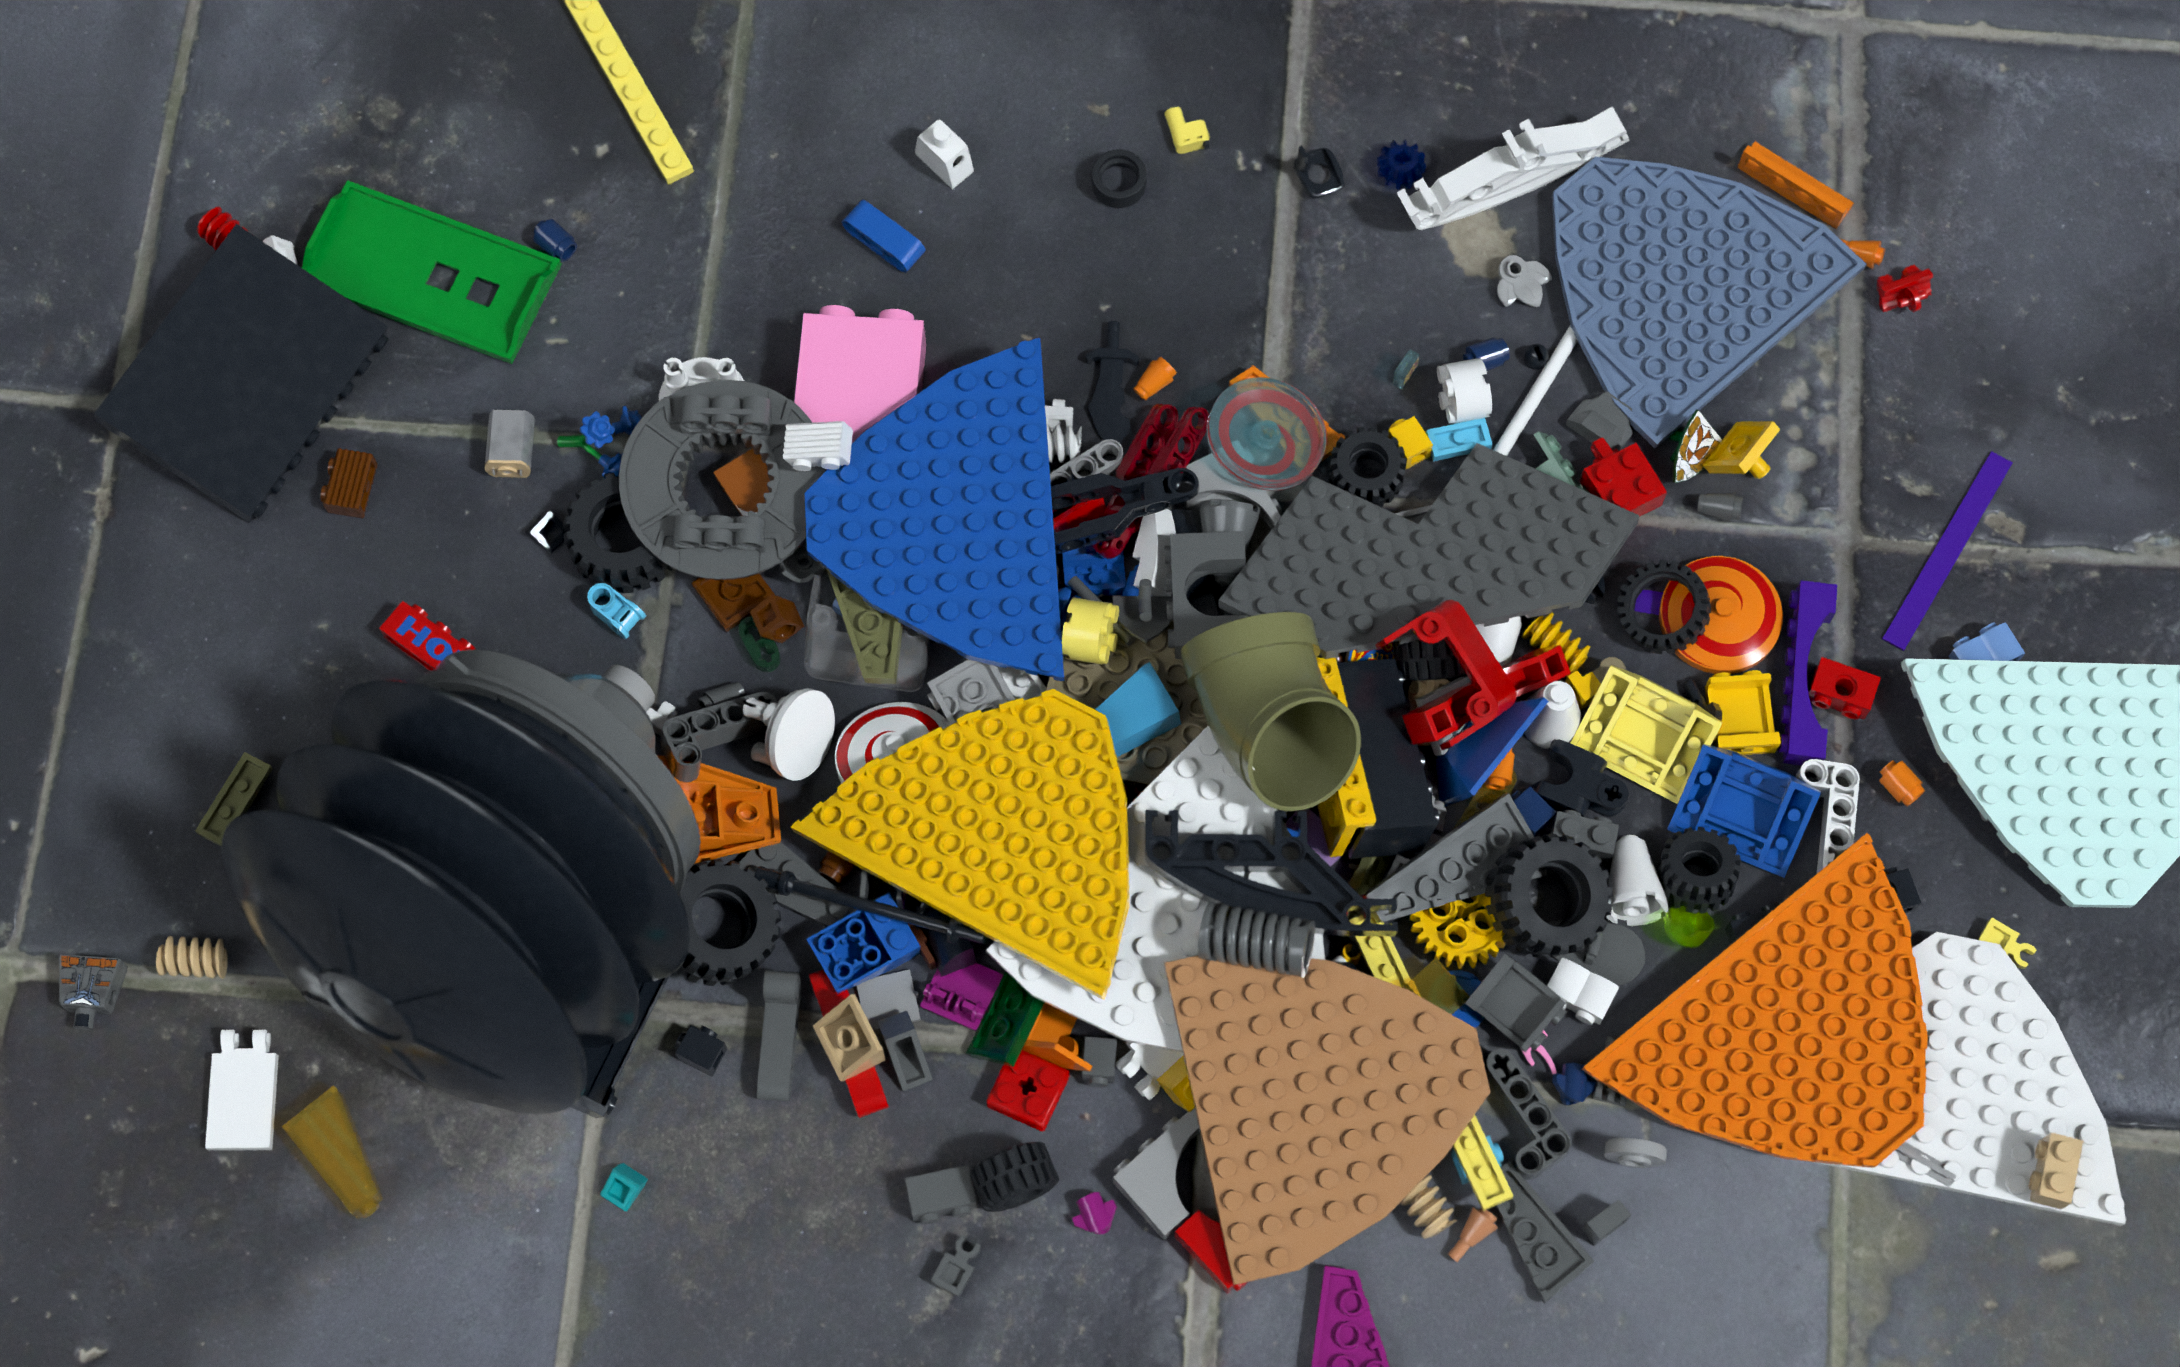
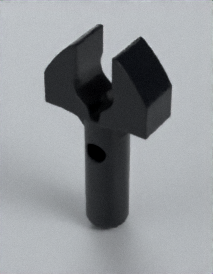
M1692 679L1687 680L1684 683V688L1691 702L1722 721V710L1719 704L1711 702L1709 705L1706 704L1696 682Z

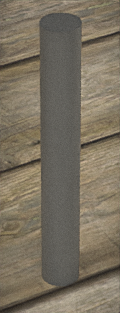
M1077 576L1069 580L1068 585L1082 599L1101 601ZM1118 621L1116 624L1113 623V631L1128 646L1136 641V637L1126 631Z

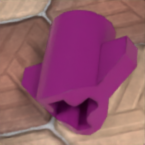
M1094 1192L1076 1201L1081 1214L1072 1218L1075 1226L1098 1235L1106 1234L1110 1230L1117 1209L1113 1199L1104 1203L1100 1192Z

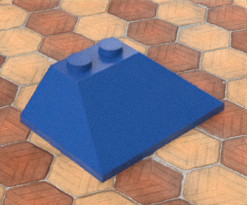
M1545 697L1514 703L1512 707L1497 718L1448 748L1446 754L1438 755L1435 763L1439 800L1445 803L1444 807L1472 797L1477 793L1549 702ZM1470 720L1466 722L1462 730L1472 725V722Z
M1703 744L1667 830L1674 833L1680 831L1682 834L1685 828L1692 827L1693 831H1697L1698 827H1705V831L1711 832V829L1718 831V836L1722 837L1725 835L1729 838V845L1734 844L1736 846V854L1740 855L1742 861L1785 878L1821 791L1791 774L1737 752Z

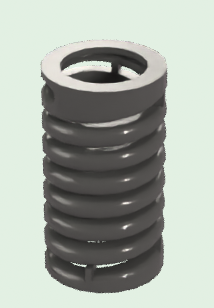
M1210 901L1205 908L1200 926L1198 956L1203 960H1218L1220 963L1228 961L1231 965L1241 964L1246 968L1253 966L1257 970L1265 968L1268 972L1277 970L1280 974L1304 978L1308 971L1313 951L1315 921L1312 919L1302 920L1300 917H1295L1291 921L1288 915H1282L1279 920L1278 915L1273 912L1267 918L1266 912L1262 910L1258 911L1255 915L1254 910L1251 908H1247L1243 912L1240 906H1235L1231 910L1227 904L1221 905L1220 903Z

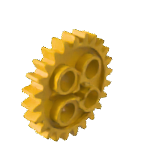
M1485 893L1471 897L1473 903L1457 900L1410 914L1409 920L1416 922L1412 925L1411 932L1420 933L1417 936L1416 944L1424 942L1427 944L1423 953L1427 954L1433 950L1436 952L1435 962L1444 957L1446 958V967H1449L1454 960L1457 961L1459 969H1462L1465 961H1468L1469 965L1475 968L1477 959L1485 965L1489 960V955L1496 958L1499 953L1498 947L1504 949L1506 942L1502 940L1505 934L1502 931L1496 932L1492 925L1496 920L1493 914L1488 915L1486 906L1491 905L1490 897H1485ZM1481 906H1483V907L1485 908V909H1481V910L1475 911L1477 908H1479V907H1481ZM1440 908L1444 910L1447 915L1438 916L1433 912L1432 909ZM1483 921L1487 923L1489 929H1481L1475 922ZM1447 926V928L1442 931L1437 930V928H1443ZM1448 935H1458L1463 942L1455 943L1449 939Z

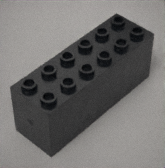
M1395 658L1337 663L1348 708L1354 714L1360 728V757L1376 817L1374 826L1358 827L1354 832L1351 843L1347 846L1349 858L1421 853L1439 824V812L1436 807H1433L1431 799L1432 785L1430 780L1426 779L1424 772V755L1422 752H1419L1417 744H1412L1402 715L1410 712L1411 709L1409 698L1405 697L1402 688V671L1398 670Z

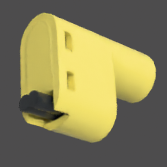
M1180 107L1170 108L1164 113L1177 153L1182 154L1203 148L1205 150L1209 149L1208 140L1210 136L1204 120L1185 123Z

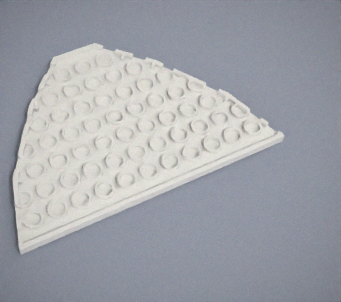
M1936 932L1913 947L1912 951L1916 960L1923 1004V1020L1926 1022L1928 1035L1925 1056L1926 1089L1923 1113L1925 1114L1924 1126L1905 1142L1944 1163L1945 1166L1943 1168L1956 1175L1954 1183L1948 1187L1926 1175L1930 1170L1929 1167L1914 1159L1911 1160V1165H1908L1899 1160L1896 1151L1892 1152L1875 1168L1828 1163L1819 1164L2119 1226L2125 1225L2124 1201L2121 1197L2107 1123L2056 1019L2001 945ZM2051 1132L2083 1140L2072 1203L2062 1210L2030 1201L2031 1190H2029V1180L2032 1172L2036 1170L2038 1160L2035 1158L2036 1146L2039 1140Z

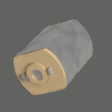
M492 410L489 413L485 471L489 475L512 478H527L530 475L535 418L531 413L525 410Z

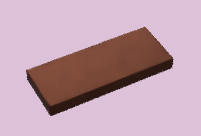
M907 923L921 946L920 953L930 970L936 968L935 959L926 946L927 938L921 929L917 930L913 924Z

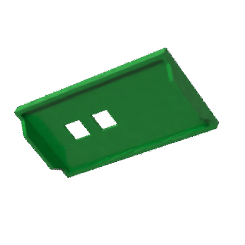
M347 180L341 193L331 198L305 248L302 268L363 309L513 364L562 263L556 257ZM437 263L459 271L449 292L426 284ZM476 278L499 285L489 307L466 299Z

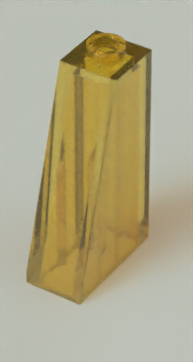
M333 1085L282 1127L350 1213L359 1220L362 1216L366 1218L372 1215L379 1208L380 1205L378 1203L384 1198L345 1098Z

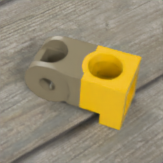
M1616 657L1605 658L1599 668L1583 677L1578 670L1567 676L1565 683L1572 687L1580 710L1591 704L1611 665L1626 670L1624 663Z

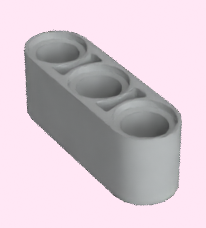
M1107 439L1098 443L1051 472V486L1083 478L1077 474L1082 469L1091 471L1092 473L1089 476L1103 473L1113 477L1116 475V470L1123 459L1121 444L1113 439ZM1107 454H1113L1117 458L1113 461H1106L1102 457Z

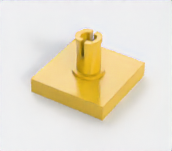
M1774 421L1736 422L1705 461L1703 467L1709 474H1746L1749 470L1755 479L1763 478L1769 472L1770 466L1760 455L1780 431L1779 427Z

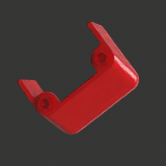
M1455 600L1441 602L1375 644L1379 650L1410 629L1414 631L1419 640L1427 644H1434L1444 639L1478 691L1466 703V713L1472 725L1440 744L1439 746L1442 751L1452 747L1512 707L1516 701L1517 693L1514 685L1464 607Z

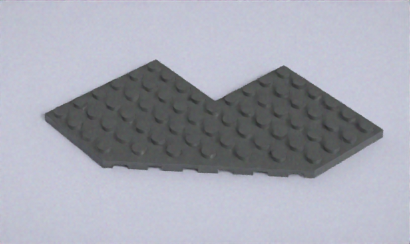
M1479 443L1474 446L1419 524L1311 476L1221 596L1219 608L1233 615H1248V617L1276 612L1306 614L1313 620L1320 647L1319 656L1325 659L1338 657L1339 653L1356 650L1359 653L1377 649L1375 644L1445 600L1459 602L1475 625L1484 624V627L1509 622V618L1522 615L1530 618L1550 614L1552 609L1566 606L1569 609L1582 607L1637 526L1639 515ZM1410 629L1391 642L1398 641L1399 644L1419 639L1414 631Z

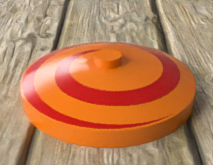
M1710 556L1688 563L1686 566L1700 577L1708 591L1711 604L1710 621L1708 625H1705L1704 634L1697 636V642L1693 645L1688 643L1686 645L1687 649L1682 651L1679 648L1675 649V654L1688 665L1711 674L1743 672L1764 660L1777 642L1783 623L1781 600L1771 581L1759 569L1737 558ZM1670 580L1660 601L1659 623L1663 635L1674 633L1685 626L1693 613V596L1687 587L1677 581Z

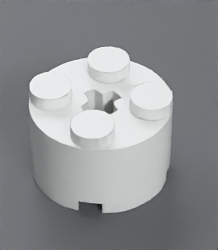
M1481 358L1437 366L1438 381L1443 386V392L1438 394L1441 410L1446 409L1449 424L1490 417L1489 414L1492 413L1490 383L1486 384L1482 376L1487 374Z

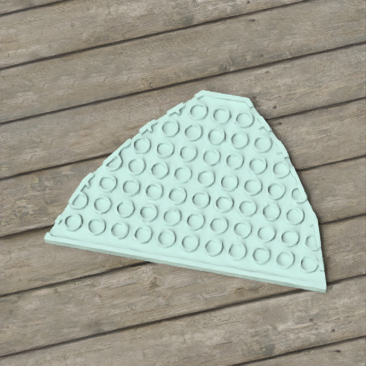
M1904 659L1901 662V667L1904 672H1907L1912 687H1910L1914 698L1918 699L1924 716L1922 718L1936 753L1944 763L1947 762L1958 777V783L1985 820L1989 819L1998 831L1996 835L2013 854L2016 852L2029 864L2028 868L2046 885L2049 883L2061 895V899L2069 907L2131 908L2138 903L2180 856V665Z

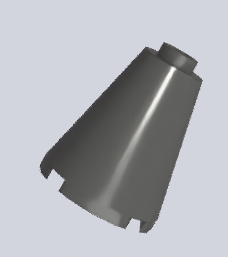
M1211 500L1200 502L1199 513L1202 533L1244 531L1246 557L1260 515V508L1253 509L1252 504L1238 501L1220 500L1218 506H1211ZM1239 572L1208 575L1214 579V584L1230 585Z

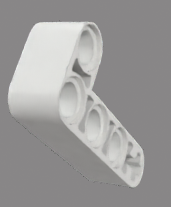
M1810 759L1801 766L1796 774V778L1821 791L1819 797H1824L1817 865L1818 874L1834 858H1837L1854 843L1860 778L1858 771L1849 764ZM1805 773H1814L1818 778V782L1809 781L1805 777ZM1836 777L1845 778L1849 786H1840L1836 781ZM1833 806L1842 807L1846 812V816L1837 815L1833 810ZM1830 836L1840 837L1843 841V846L1834 845L1830 840Z

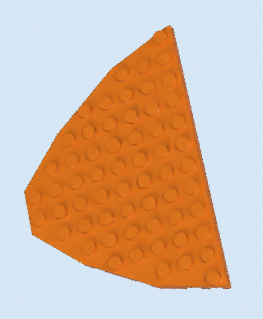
M1868 833L1862 836L1582 1068L1583 1071L1664 1122L1676 1127L1781 1159L1875 1168L1924 1126L1925 1056L1928 1035L1926 1022L1923 1020V1004L1916 960L1913 956L1910 939L1912 936L1910 923L1894 888L1891 887L1884 872L1885 867L1872 845L1871 836Z

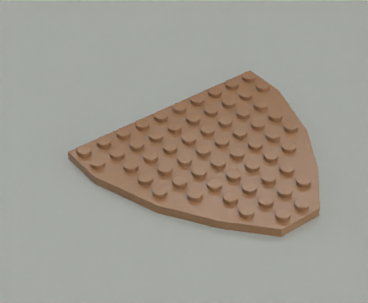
M1199 956L1164 963L1234 1285L1298 1271L1385 1218L1447 1155L1490 1094L1476 1028L1405 988L1330 960L1313 958L1310 960L1309 968L1304 978L1280 974L1277 970L1268 972L1265 968L1257 970L1253 966L1246 968L1241 964L1231 965L1228 961L1220 963L1218 960H1203Z

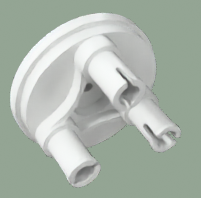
M702 357L683 363L677 358H670L666 361L667 365L664 364L666 374L660 389L659 401L678 390L699 383L715 380L744 381V379L735 369V364L729 358L718 360Z
M807 688L791 692L786 697H782L778 703L768 704L755 698L746 700L753 707L744 704V716L763 721L768 726L765 744L757 742L752 748L751 758L753 761L770 765L779 776L792 781L802 780L811 775L824 760L832 742L835 716L830 699L821 691Z

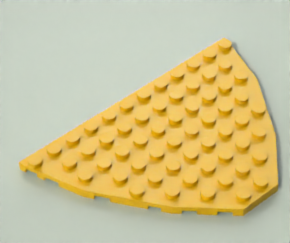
M1055 689L1041 692V696L1027 700L1020 698L999 704V708L981 712V710L968 713L956 719V723L944 729L939 727L898 747L897 752L881 760L878 757L866 763L839 785L836 793L822 803L820 801L812 808L813 812L802 821L797 820L791 826L792 830L798 835L949 917L956 919L1104 1000L1106 998L1108 988L1111 985V977L1130 907L1127 796L1106 715Z

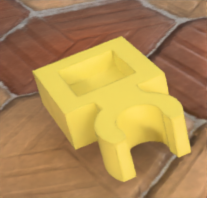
M1994 918L1989 919L1978 938L1981 941L2000 944L2007 955L2011 957L2016 967L2020 969H2025L2028 966V963L2020 958V952L2025 951L2030 955L2036 952L2035 947L2031 944L2015 942L2019 933Z

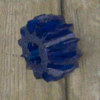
M1406 139L1402 142V145H1398L1393 140L1390 143V148L1384 146L1381 149V156L1377 158L1376 163L1377 167H1379V178H1385L1384 183L1386 186L1395 183L1397 191L1401 188L1402 184L1410 189L1413 182L1422 179V174L1426 171L1427 166L1424 162V152H1418L1417 143L1410 147L1407 146Z

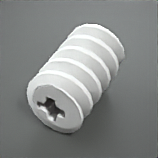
M1046 424L1049 462H1052L1055 454H1057L1060 463H1064L1067 455H1069L1070 460L1080 455L1082 426H1080L1077 435H1074L1072 426H1068L1065 434H1062L1060 425H1056L1053 433H1050L1048 424Z

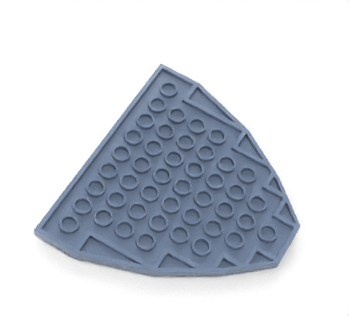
M1594 157L1554 190L1552 195L1555 260L1571 329L1604 392L1608 391L1632 408L1631 411L1612 397L1614 404L1629 418L1630 425L1655 449L1685 424L1696 409L1700 411L1864 270L1866 263L1823 223L1740 182L1668 164Z

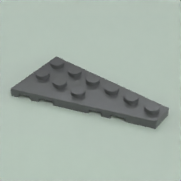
M1503 794L1362 894L1361 897L1363 899H1397V912L1388 913V910L1371 912L1376 922L1379 923L1425 909L1442 906L1453 901L1484 894L1486 887L1492 885V881L1488 880L1491 869L1498 867L1495 861L1499 856L1507 853V849L1514 844L1535 837L1510 794ZM1540 867L1535 871L1531 879L1554 874L1555 872L1548 868Z

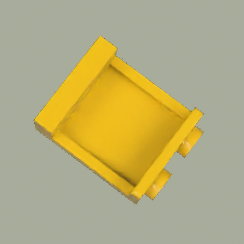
M1752 670L1743 673V675L1731 676L1730 673L1722 672L1714 674L1708 679L1705 685L1706 702L1708 705L1711 702L1719 704L1722 710L1721 722H1723L1712 742V746L1731 750L1742 755L1776 753L1781 741L1779 732H1775L1769 692L1770 673L1762 674L1761 671Z

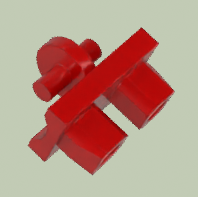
M1914 264L1905 267L1901 273V279L1896 281L1888 274L1878 277L1876 289L1880 295V309L1886 312L1897 307L1908 306L1911 312L1919 311L1921 309V300L1927 299L1932 293L1930 281L1933 278V273L1929 268L1921 271Z

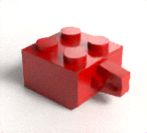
M1604 437L1592 442L1590 449L1596 459L1593 460L1592 465L1584 468L1580 479L1581 484L1587 488L1590 494L1639 515V517L1662 506L1667 491L1637 443L1618 451L1617 448L1612 450Z

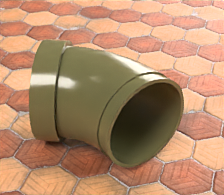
M1276 612L1250 616L1207 630L1188 641L1182 647L1180 653L1188 685L1197 690L1201 707L1214 739L1234 772L1260 800L1278 810L1299 811L1322 803L1343 786L1357 763L1361 748V733L1354 714L1336 698L1322 676L1316 659L1320 654V647L1313 620L1310 616L1297 612Z

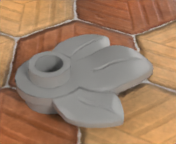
M1507 256L1500 262L1498 267L1501 280L1497 286V294L1505 307L1510 306L1518 299L1528 306L1537 308L1540 306L1543 296L1541 285L1552 280L1551 274L1545 266L1537 261L1525 262L1519 256ZM1510 265H1515L1518 268V274L1511 272Z

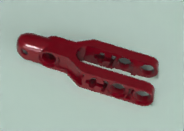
M1170 404L1154 405L1117 468L1116 478L1127 481L1176 468H1186L1209 427L1210 416L1208 411L1202 407H1189L1178 422L1179 415L1176 407ZM1163 410L1167 412V420L1164 425H1162L1160 420ZM1197 413L1198 424L1194 428L1192 426V417ZM1151 434L1153 436V445L1151 449H1148L1147 438ZM1183 438L1185 444L1183 451L1180 453L1178 442ZM1113 495L1105 509L1104 516L1118 513L1126 505L1123 499ZM1143 516L1136 518L1119 538L1104 541L1101 546L1098 543L1093 544L1096 552L1106 559H1113L1118 556L1125 548L1132 533L1140 530Z

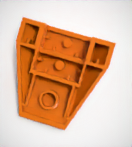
M657 755L659 759L663 762V764L667 767V769L671 772L670 767L665 759V756ZM701 763L699 776L694 781L681 782L675 778L691 805L699 827L700 852L694 864L780 843L781 832L776 787Z

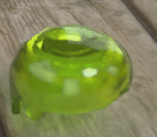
M1681 906L1679 909L1670 908L1663 916V926L1666 935L1671 941L1684 948L1699 947L1715 929L1714 920L1707 912L1699 914V912H1686V907Z

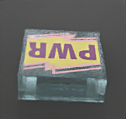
M1408 350L1395 370L1393 385L1400 389L1404 388L1417 368L1420 354L1413 350Z

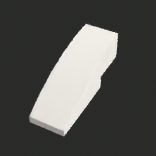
M1168 509L1143 516L1132 556L1140 561L1133 586L1139 588L1140 580H1151L1152 596H1171L1172 592H1166V573H1172L1171 564H1165L1164 546H1171L1170 534H1176L1172 512Z

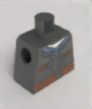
M60 955L59 1002L65 1010L75 1012L73 1028L87 1031L93 1030L95 1014L110 1015L113 1013L128 968L120 958Z

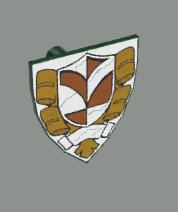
M1697 409L1688 421L1684 431L1676 430L1669 436L1670 440L1678 442L1676 450L1670 457V460L1674 463L1673 483L1689 480L1699 474L1704 469L1703 464L1722 441L1721 437Z

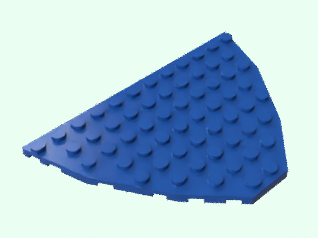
M1035 338L1030 341H1022L1017 346L951 370L864 431L851 445L850 464L840 465L839 469L836 470L827 469L804 493L807 552L816 562H820L831 571V574L840 582L860 595L872 608L883 614L887 613L898 619V622L939 644H945L956 650L961 656L1002 668L1011 667L1026 671L1027 674L1036 676L1040 674L1053 677L1057 681H1064L1040 338Z

